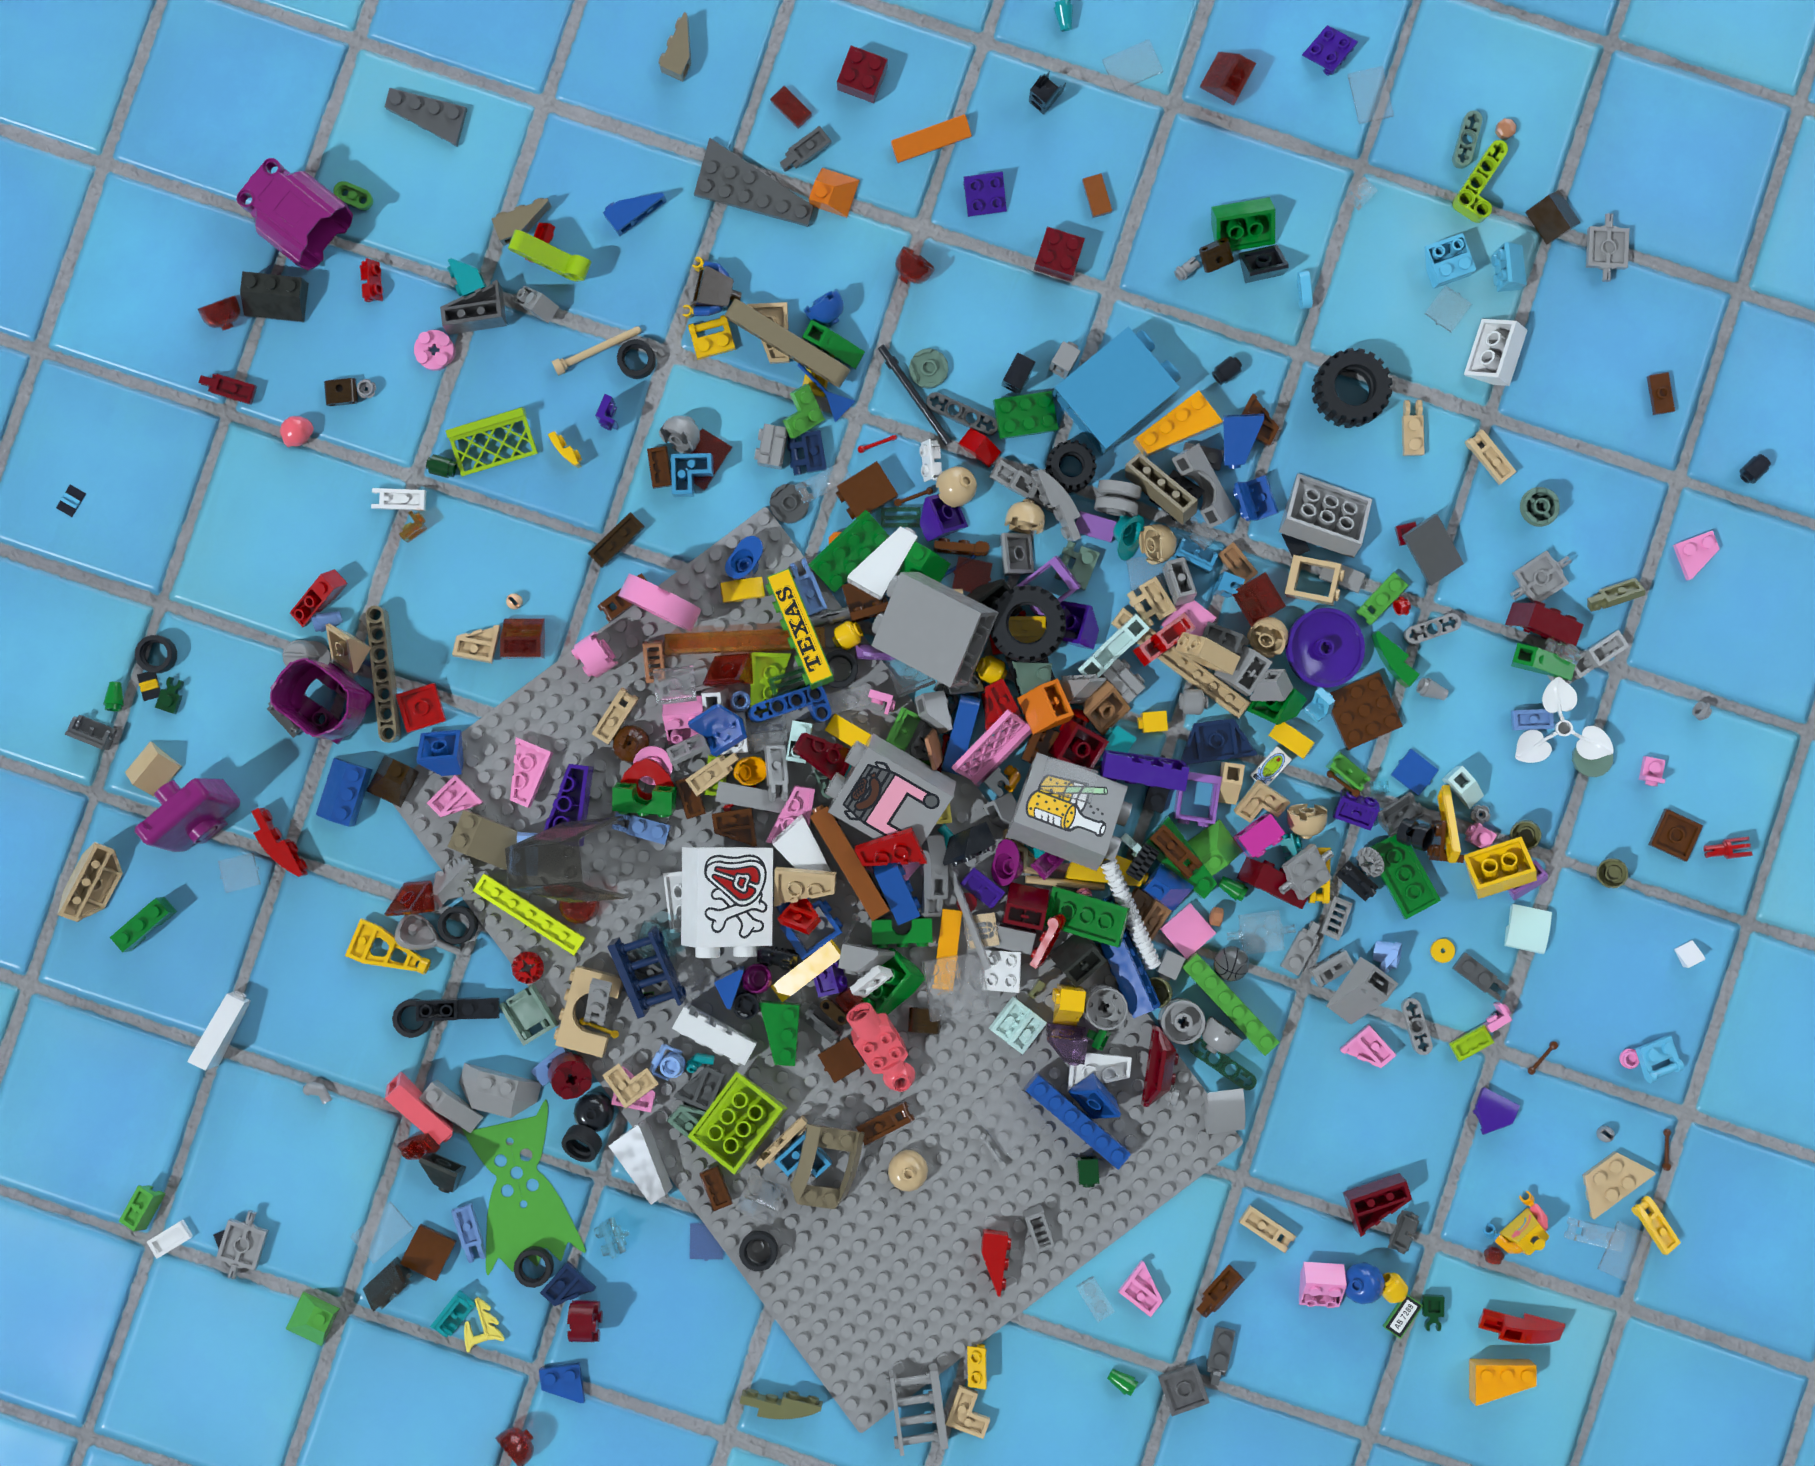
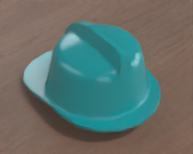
M1127 515L1120 516L1119 521L1114 526L1113 535L1118 542L1117 552L1121 560H1129L1137 551L1139 535L1144 528V519L1140 515L1133 517Z

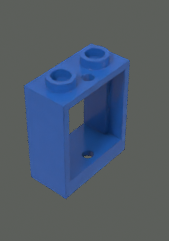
M819 899L811 905L814 909L819 906L835 931L808 950L792 928L784 925L780 926L802 960L843 932L841 929L843 924L838 917L833 918L830 913L832 908L826 900L822 902Z

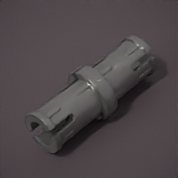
M848 606L832 611L828 609L825 613L809 616L813 628L826 624L834 625V622L851 619Z

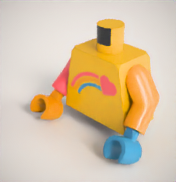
M1526 1191L1529 1194L1527 1200H1524L1521 1196L1519 1198L1525 1205L1530 1206V1209L1526 1208L1499 1232L1500 1235L1497 1234L1494 1225L1488 1223L1492 1230L1491 1232H1486L1483 1229L1488 1239H1495V1243L1510 1254H1520L1522 1252L1526 1255H1531L1535 1250H1542L1545 1247V1241L1549 1239V1235L1546 1232L1548 1229V1217L1541 1207L1534 1203V1196L1529 1191Z

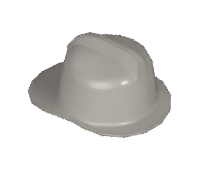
M306 640L290 642L284 648L282 655L286 667L290 662L303 658L327 665L331 659L330 651L324 644Z

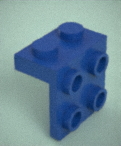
M1267 475L1248 482L1234 483L1233 493L1240 502L1241 507L1239 511L1243 519L1246 521H1258L1279 513Z
M720 704L711 706L708 710L688 722L689 728L707 738L711 755L715 757L747 738L743 719Z

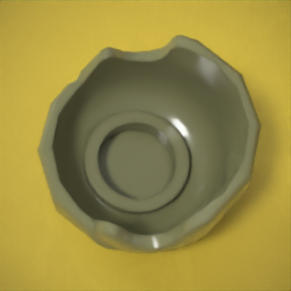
M1521 820L1512 826L1510 837L1515 839L1522 836L1527 850H1530L1540 842L1541 830L1533 821Z
M1608 858L1597 867V879L1607 888H1618L1624 885L1628 879V868L1621 860Z
M1150 978L1149 980L1161 1004L1158 1008L1168 1005L1173 994L1170 983L1163 978Z

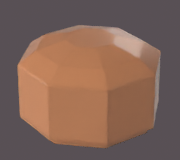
M1504 118L1496 125L1495 133L1499 139L1507 140L1515 134L1516 124L1512 119Z
M1212 908L1209 915L1210 925L1221 926L1224 915L1223 908Z

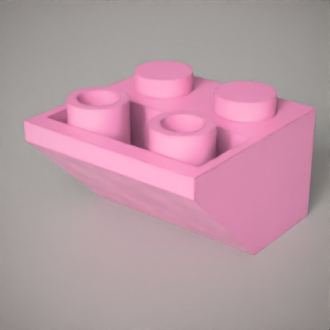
M702 696L663 699L662 717L668 745L678 744L698 734V732L689 728L688 722L704 712Z
M1304 1262L1300 1272L1299 1305H1306L1308 1307L1326 1306L1327 1308L1339 1307L1347 1286L1344 1264Z

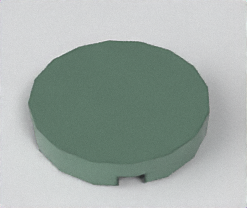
M922 349L915 353L909 365L910 376L919 387L926 389L936 388L947 377L948 362L945 356L935 349Z
M1574 748L1572 762L1574 768L1586 777H1599L1610 770L1613 764V754L1590 760L1583 758L1579 755L1577 749Z

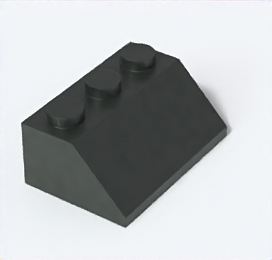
M242 271L240 294L244 316L304 322L309 283L301 277Z

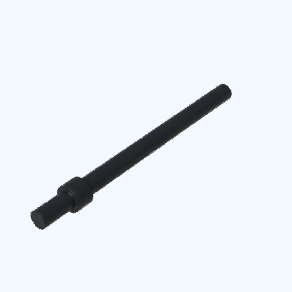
M884 344L881 345L878 350L886 360L885 364L889 370H893L945 446L952 442L904 374L898 365L899 362L896 357H892Z

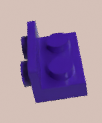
M604 394L595 416L601 427L610 431L612 428L617 430L619 426L612 419L617 410V407H615L616 403L611 396Z
M1341 789L1340 799L1333 812V818L1371 831L1378 816L1377 813L1380 812L1379 802L1369 796L1355 798L1349 790Z
M839 960L814 978L818 998L837 994L848 989V981L843 969L838 968Z

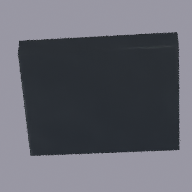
M1278 245L1239 253L1245 283L1284 275L1289 268V264Z

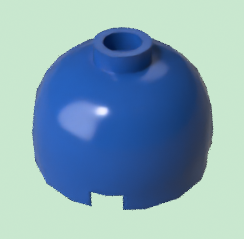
M835 289L833 293L830 291L813 301L814 306L810 308L806 306L803 309L810 321L813 320L821 325L828 324L831 327L840 321L838 317L843 313L844 304L839 292Z
M1362 1262L1354 1264L1346 1270L1347 1286L1345 1294L1353 1302L1370 1304L1382 1296L1385 1281L1377 1267Z

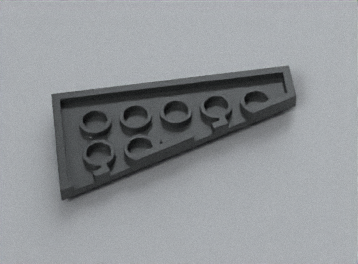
M709 138L694 192L695 197L809 227L814 209L811 204Z

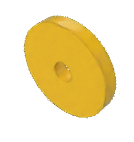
M1438 939L1431 945L1430 953L1437 962L1446 963L1454 957L1455 947L1447 939Z

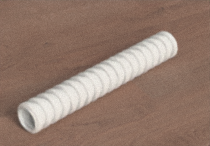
M1115 858L1114 861L1107 859L1100 865L1101 869H1104L1102 872L1106 874L1105 879L1108 880L1107 883L1111 886L1110 890L1113 891V897H1116L1115 902L1118 905L1130 908L1126 925H1128L1127 929L1130 931V936H1133L1132 941L1135 942V947H1138L1137 952L1140 953L1139 957L1142 958V964H1145L1144 968L1146 970L1154 969L1161 964V960L1158 959V954H1155L1156 949L1153 948L1154 944L1151 943V938L1148 937L1149 933L1146 931V926H1143L1144 921L1141 920V915H1138L1139 910L1136 909L1137 905L1133 903L1134 898H1131V892H1128L1130 889L1126 886L1127 882L1124 881V875H1121L1122 871L1119 870V864H1116L1117 859Z

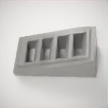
M1333 896L1318 932L1339 941L1353 903ZM1336 903L1345 906V910L1335 907ZM1333 911L1343 914L1342 917L1340 918L1332 914ZM1333 918L1339 921V924L1330 922V919ZM1328 925L1333 928H1336V931L1333 932L1331 930H1328Z
M1038 1205L1023 1211L1036 1252L1039 1253L1055 1247L1056 1245L1042 1206ZM1043 1222V1224L1032 1228L1033 1225ZM1046 1230V1232L1035 1236L1036 1233ZM1047 1237L1049 1238V1240H1046V1241H1044V1242H1041V1243H1038V1242H1037V1241L1042 1240V1239H1044V1238H1047Z

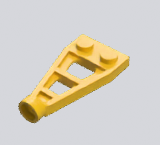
M363 918L360 919L345 954L346 957L363 964L416 971L423 975L427 973L431 964V960L420 956L414 950H408L399 946L395 941L394 935L382 926ZM376 938H381L389 945L387 954L383 957L374 956L370 952ZM395 948L407 954L404 963L391 960Z

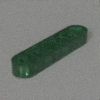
M1198 1038L1195 1043L1201 1042L1200 1046L1207 1050V1043L1202 1038ZM1193 1043L1188 1044V1049L1194 1056L1244 1090H1252L1256 1086V1077L1225 1054L1217 1051L1219 1061L1217 1063H1210L1208 1057L1212 1053L1211 1051L1207 1050L1204 1058H1202L1201 1056L1204 1053L1198 1049L1193 1051ZM1228 1064H1234L1236 1067V1071L1232 1075H1228L1225 1072V1067ZM1239 1073L1246 1078L1251 1076V1084H1246L1244 1086V1081L1242 1079H1240L1239 1077L1237 1078V1081L1234 1079L1239 1075Z

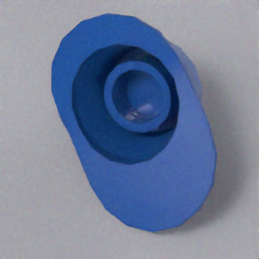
M747 536L737 545L725 564V571L729 577L746 579L756 574L759 567L758 561L763 553V544L758 537Z

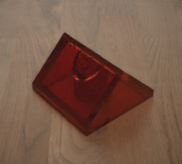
M751 653L715 656L703 681V685L724 687L753 684Z
M429 880L404 883L384 914L386 916H399L434 912L435 904L432 882Z

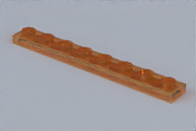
M813 627L822 649L825 648V628ZM783 629L664 634L665 655L795 650V648H790L787 638L790 637L787 630L783 631Z

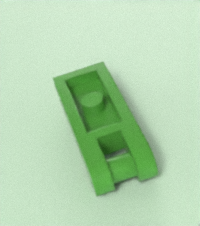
M1393 572L1355 612L1359 616L1362 615L1366 622L1371 625L1409 585ZM1369 606L1375 610L1373 613L1367 610Z

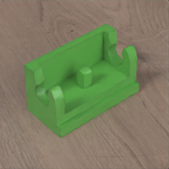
M902 707L885 741L905 752L921 720L918 714Z
M1339 751L1325 766L1350 787L1358 789L1360 792L1364 789V784L1371 780L1365 772Z
M138 1185L119 1222L132 1231L147 1229L165 1193L153 1191V1186Z

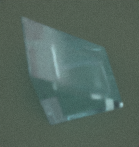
M1388 781L1370 782L1371 794L1389 793Z

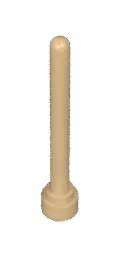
M636 326L565 360L557 358L551 362L558 376L566 373L565 370H568L569 366L640 334L641 328Z

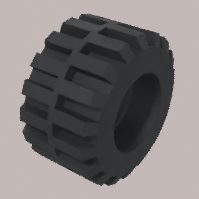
M1066 440L1065 443H1058L1049 453L1045 464V472L1053 477L1067 493L1072 491L1078 492L1080 489L1087 487L1093 479L1097 464H1095L1096 457L1092 455L1093 451L1091 448L1088 449L1085 443L1080 444L1077 440L1074 442ZM1066 456L1077 458L1082 464V472L1076 477L1064 475L1059 468L1062 458Z

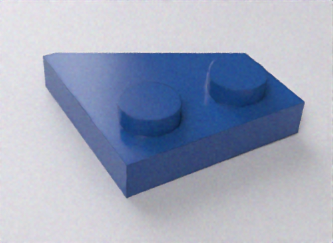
M580 1362L539 1369L542 1391L578 1403L585 1402Z

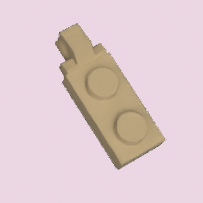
M736 753L731 754L727 758L724 755L717 757L688 777L686 782L695 795L699 796L734 770L731 765L740 759Z

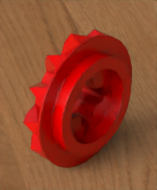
M534 952L520 953L514 958L511 966L512 975L515 976L517 981L525 984L536 982L544 972V963L541 957ZM525 962L528 965L535 964V966H533V968L530 969L531 973L529 974L527 971H520L523 967H525Z

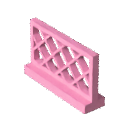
M1007 709L951 768L970 779L979 787L1032 733L1028 723L1023 717L1017 716Z

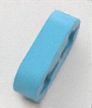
M1309 271L1298 272L1297 288L1300 308H1312L1313 299Z

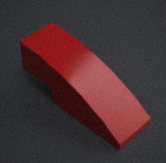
M1184 612L1134 649L1133 652L1145 667L1175 645L1183 632L1191 633L1196 627Z

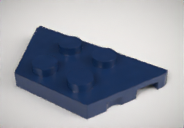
M1234 718L1194 723L1181 760L1188 765L1257 756V752L1248 742L1247 737L1240 730Z

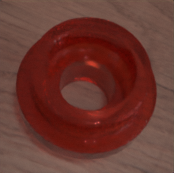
M1489 1247V1249L1484 1250L1485 1260L1488 1263L1501 1264L1502 1260H1504L1505 1255L1499 1248Z

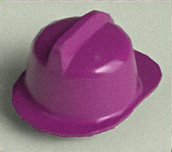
M1004 839L999 842L991 868L994 881L998 885L1006 886L1012 883L1014 879H1017L1023 871V862L1020 858L1019 849L1010 839Z

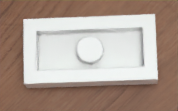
M879 965L873 967L869 973L859 978L850 987L852 994L864 998L893 976L892 971Z

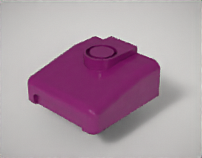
M194 778L182 789L175 780H172L154 793V796L162 806L144 821L140 822L135 827L134 832L146 845L171 852H185L195 844L206 843L228 825L224 819L240 806V799L223 779Z

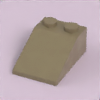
M463 810L447 847L508 870L517 849V832L519 831L471 810Z

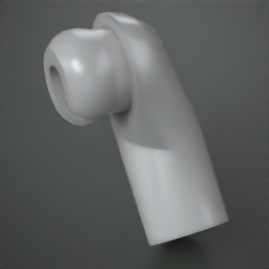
M309 1082L303 1087L305 1095L319 1096L323 1105L332 1100L322 1083Z

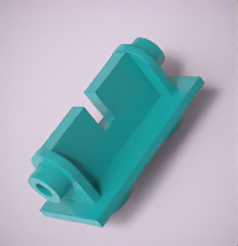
M1294 832L1290 834L1291 837H1289V834H1284L1282 836L1283 840L1280 842L1283 853L1291 852L1290 856L1284 857L1286 862L1301 851L1300 835L1297 836Z

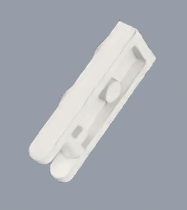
M372 488V493H380L379 504H371V509L426 511L427 491Z

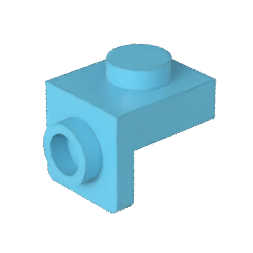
M1319 688L1315 691L1313 701L1304 708V711L1318 723L1332 712L1335 700L1329 692Z

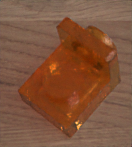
M412 510L408 512L414 523L406 524L402 528L403 531L399 533L406 542H410L427 529L424 525L426 520L419 512L415 513Z

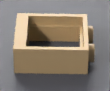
M1293 555L1285 595L1286 597L1334 606V602L1339 600L1340 589H1338L1339 581L1343 582L1345 570H1342V565L1339 563ZM1302 563L1335 570L1329 597L1296 591Z
M1185 632L1178 639L1175 651L1208 669L1233 675L1240 660V656L1212 640Z

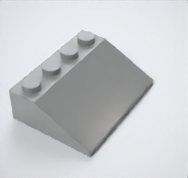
M1297 473L1282 516L1279 532L1354 558L1363 543L1372 499Z

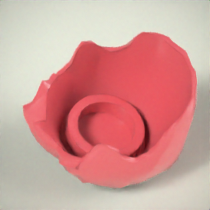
M291 416L281 424L280 434L288 448L291 446L297 447L308 441L314 427L304 417Z

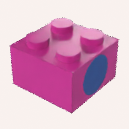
M1263 814L1234 835L1233 838L1247 857L1259 858L1267 852L1265 848L1270 845L1275 846L1283 840L1282 836L1286 833L1272 814Z

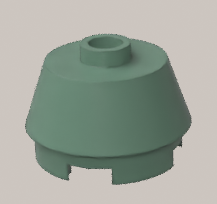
M1532 488L1521 499V515L1527 523L1533 526H1547L1559 514V498L1553 491L1547 488Z

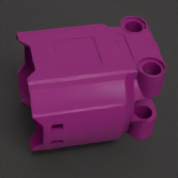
M268 158L262 163L240 192H238L236 198L238 204L255 219L258 235L297 266L306 270L317 267L324 260V249L337 234H345L353 219V214L348 205L305 171L290 173L274 158ZM277 166V171L271 173L272 168ZM251 197V203L245 205L246 200Z
M308 658L290 662L270 687V704L274 706L275 710L290 719L306 734L316 738L331 740L336 744H340L345 736L351 734L360 725L367 707L375 698L370 691L357 683L335 664L330 662L327 665ZM318 679L346 699V713L341 721L305 694L307 688L314 680ZM324 714L325 722L320 724L319 717Z

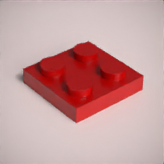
M435 683L396 694L407 733L447 721Z

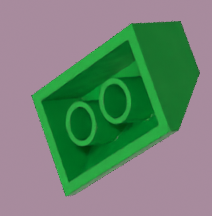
M1270 197L1211 207V225L1214 241L1228 238L1232 251L1275 244V207Z

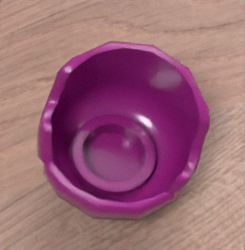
M752 964L747 967L742 975L743 988L752 994L766 992L772 983V975L769 968L763 964Z

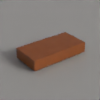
M1102 173L1083 178L1082 183L1092 217L1095 218L1112 213Z

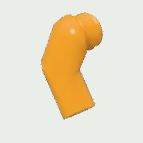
M1008 765L1004 770V774L1008 775L1010 784L1004 787L1007 791L1013 792L1021 779V775L1016 767L1013 768L1012 765Z

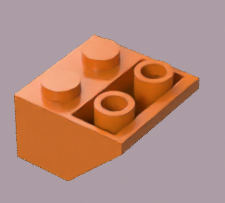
M1058 679L1041 684L1017 698L1033 735L1067 723L1074 715Z

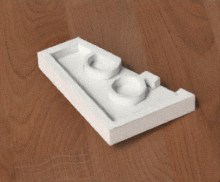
M1071 1050L1067 1091L1092 1073L1102 1083L1130 1078L1132 1057Z

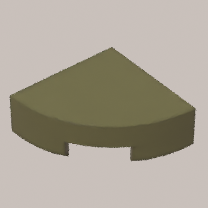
M1037 979L1028 996L1035 999L1038 993L1045 987V983Z

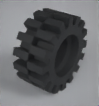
M1145 843L1131 862L1126 874L1140 882L1158 856L1159 851Z

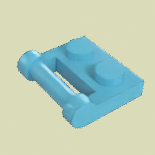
M1672 1036L1662 1037L1635 1049L1645 1080L1650 1084L1656 1082L1657 1078L1684 1069V1064L1678 1057ZM1669 1059V1065L1655 1071L1652 1070L1651 1066Z

